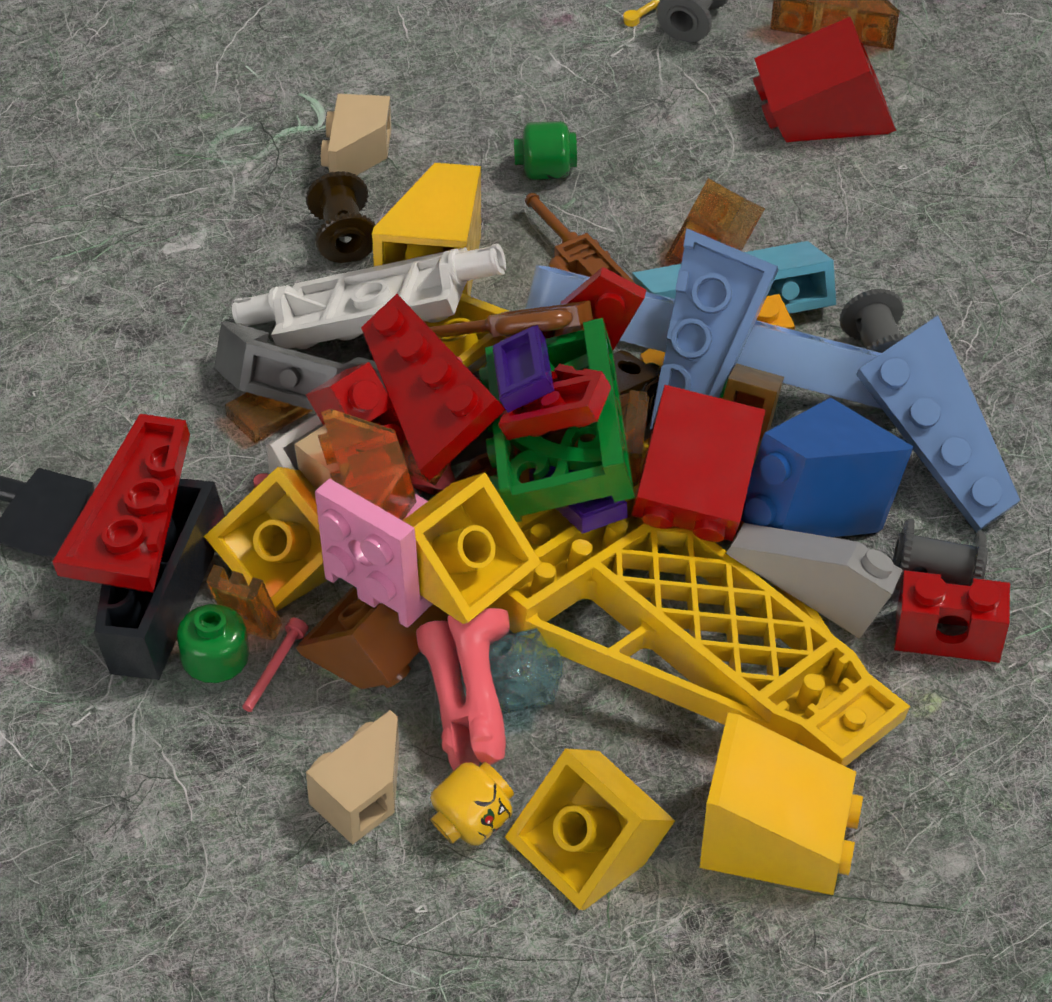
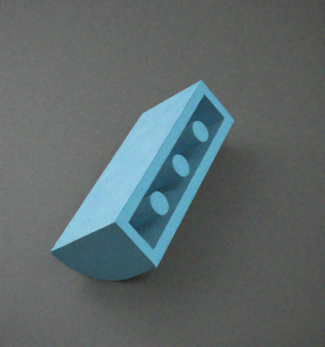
M809 241L745 252L778 266V273L767 296L780 294L789 314L836 305L834 260ZM681 264L633 272V281L635 284L646 289V292L675 299L676 283Z

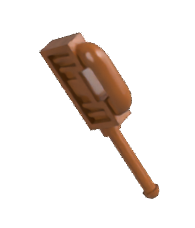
M535 193L526 195V205L532 207L562 239V244L554 247V258L551 259L548 267L591 277L604 267L635 283L611 258L610 253L600 247L596 239H593L588 233L579 236L576 232H570L539 200V195Z
M590 301L507 311L489 315L485 320L439 325L429 328L439 338L489 332L492 337L506 336L509 338L527 328L538 325L541 332L553 331L555 337L583 330V322L593 320Z

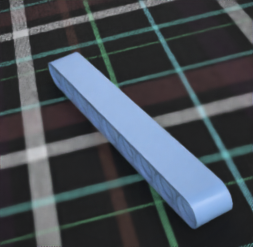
M536 265L525 309L560 305L561 301L590 277L553 267ZM646 292L643 302L620 341L665 352L668 327L672 318L675 299ZM756 320L737 364L783 376V383L881 408L856 375L860 367L880 355V352Z

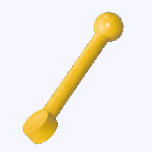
M652 0L638 10H627L623 14L624 24L629 27L637 26L642 16L658 7L660 0Z

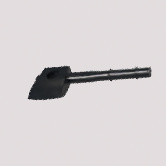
M38 468L27 482L0 475V500L10 503L0 517V543L24 552L55 557L95 490L94 483Z

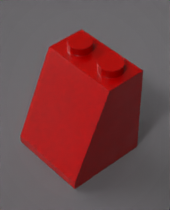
M851 16L754 58L759 75L753 77V82L761 101H768V103L761 105L770 129L779 128L786 143L881 135L897 131L877 75Z
M664 385L653 422L631 516L642 518L645 524L654 528L669 529L674 526L693 531L696 537L706 541L720 542L723 539L733 541L741 521L766 410Z

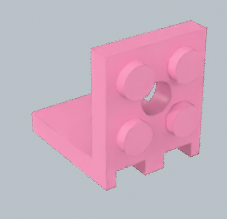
M329 478L315 491L325 579L334 583L338 578H342L357 587L358 598L373 608L379 603H383L398 612L399 623L408 628L433 603L420 595L415 528L403 520L428 501L405 489L386 508L382 509Z

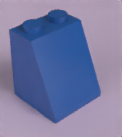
M830 397L764 433L752 468L741 521L748 524L827 537L878 533L884 527L914 446Z

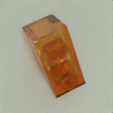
M708 178L664 259L673 265L681 264L686 228L741 251L765 208L736 191Z

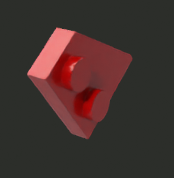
M559 364L554 371H551L554 391L509 413L505 410L498 424L507 440L525 436L537 437L549 431L573 426L585 427L593 422H597L611 390V385L604 373L591 369L575 370L573 366Z

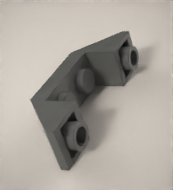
M228 321L221 322L214 368L238 390L314 411L305 394L340 372L366 362H370L385 388L375 361L356 357L345 364L268 344L269 332Z

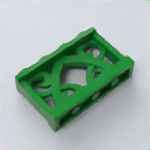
M603 318L583 322L584 330L546 339L551 371H554L559 364L573 366L575 370L591 369L604 373L611 385V390L597 422H593L585 427H569L562 438L561 444L548 441L539 436H525L507 440L498 425L503 413L487 427L489 433L493 432L494 434L493 438L486 439L487 453L492 468L497 469V475L490 476L489 479L516 522L522 521L523 515L612 496L614 502L635 498L614 354ZM493 346L485 347L487 366L479 368L480 380L487 390L501 403L499 400ZM584 434L596 435L589 442H583L579 438ZM577 440H578V448H577V447H574V445H575V443H576ZM514 446L522 452L518 454L516 457ZM550 465L556 467L551 477L541 479L548 473ZM529 468L536 469V472L533 474L535 481L526 483L519 481L520 475L524 470Z

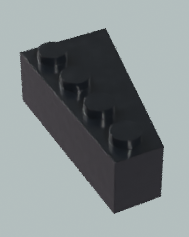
M180 478L154 592L106 584L101 585L94 634L110 674L160 680L177 641L179 623L189 613L216 552L204 537L225 517L215 482Z

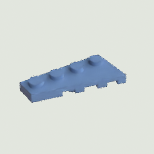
M686 228L681 268L678 272L675 289L676 296L672 318L668 327L664 362L661 366L651 430L664 385L717 398L722 397L728 378L738 362L778 273V266Z
M938 315L859 368L856 373L857 377L905 440L914 446V452L976 533L1020 502L1017 491Z

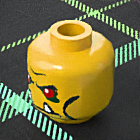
M483 762L480 766L473 763H463L431 792L430 799L437 813L430 820L451 844L461 838L467 844L481 845L512 816L513 810L509 799L514 796V792L503 777L488 763Z

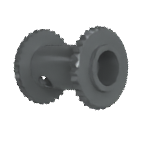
M660 0L656 8V15L661 28L669 36L686 42H696L704 39L711 30L712 16L709 14L710 11L708 9H719L728 0Z
M873 289L862 292L852 298L842 309L839 319L840 327L845 332V335L862 340L865 349L883 353L906 337L904 334L900 335L897 327L898 321L904 315L902 299L895 292L885 289Z
M908 518L905 520L902 531L898 534L893 556V564L903 570L896 584V590L901 589L904 570L941 574V579L945 583L971 586L973 578L984 579L988 549L986 548L987 537L984 532L978 531L974 537L973 544L967 545L914 535V519Z

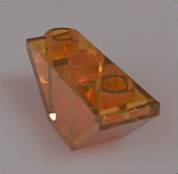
M773 0L770 29L808 35L851 16L863 45L894 50L900 10L889 0Z
M333 409L322 411L327 433L318 435V439L326 464L337 463L339 470L330 473L331 479L403 521L417 500L395 430Z

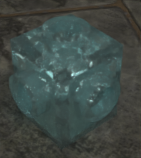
M537 628L505 635L503 638L490 644L489 661L491 674L502 714L523 711L555 702L559 681L563 674L564 659L555 648L548 646Z

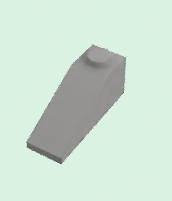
M748 523L743 524L726 553L859 639L893 594L903 571L894 565L892 560L883 552L869 549L857 541Z

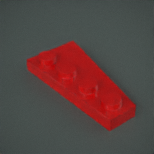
M396 294L361 329L419 471L430 481L506 409L411 307Z
M139 414L52 561L57 576L154 592L190 438L186 420Z

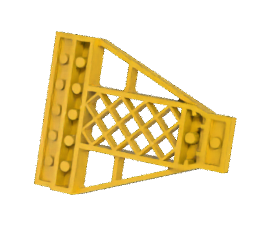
M649 438L628 451L635 498ZM635 498L625 500L627 502V518L583 534L555 508L523 515L522 521L517 522L540 559L541 564L487 608L506 610L509 616V629L520 639L725 725L728 712L739 714L844 766L855 760L905 720L910 705L868 673L856 653L830 632L817 611L773 584L774 589L751 569L727 555V551L716 542L700 539L693 534V531L674 526L669 529L654 528L645 524L642 518L631 516ZM740 521L737 529L738 532L744 524L743 521ZM664 546L673 554L658 553V548ZM626 569L649 571V579L623 576V571ZM659 572L685 574L686 583L660 580ZM696 576H702L712 585L697 584ZM589 599L631 633L607 648L550 624L547 621L579 600ZM661 599L687 602L688 610L662 608ZM698 603L724 605V614L699 612ZM735 607L742 608L752 617L736 615ZM701 631L726 633L727 642L701 640ZM738 634L763 637L764 646L739 644ZM775 638L781 639L792 649L776 647ZM641 649H650L690 682L633 659L630 656ZM723 661H728L729 666L725 664ZM741 663L766 665L767 675L742 673ZM778 667L790 668L779 676Z

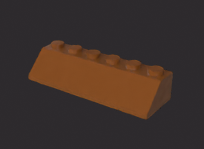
M514 446L516 457L518 454L522 452ZM488 453L476 456L455 478V482L484 472L488 477L497 475V469L492 468ZM529 469L524 470L520 475L519 481L521 483L529 482ZM353 586L295 648L301 656L359 689L381 685L389 688L407 676L411 670L408 664L418 653H421L417 644L416 630L427 622L448 621L447 616L449 614L432 604L417 620L406 628L399 623L398 612L383 603H379L373 608L358 598L357 589Z

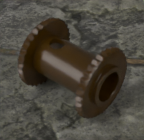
M345 171L331 172L319 177L308 188L309 190L305 197L310 213L314 214V217H318L319 220L323 219L325 224H321V228L316 233L315 245L317 251L325 259L334 263L352 262L365 258L373 251L372 232L375 226V222L371 221V218H367L366 215L362 216L359 212L363 211V207L366 206L365 203L368 202L367 185L356 174ZM342 237L352 238L347 243H344L339 240Z

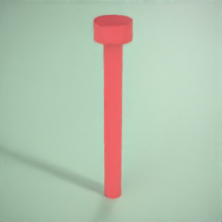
M293 617L285 626L287 635L243 704L244 710L252 712L295 640L303 639L308 631V625L303 620Z

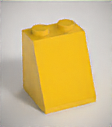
M434 163L374 226L372 232L374 267L450 251L451 249L464 247L468 251L479 249L481 239V166ZM473 280L467 281L462 291L463 294L471 295Z
M728 712L706 804L699 868L834 895L837 874L849 876L855 842L844 840L846 827L858 829L863 796L852 794L856 771L739 714Z

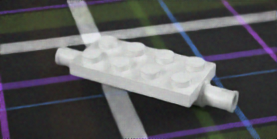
M492 244L489 247L470 251L464 247L295 283L293 288L289 285L273 287L267 294L235 299V303L232 304V314L236 324L246 327L275 321L276 325L271 336L276 346L286 349L294 347L307 349L319 342L338 338L341 340L354 339L363 334L361 327L396 294L423 321L431 323L440 322L455 314L467 281L505 274V255L499 244Z

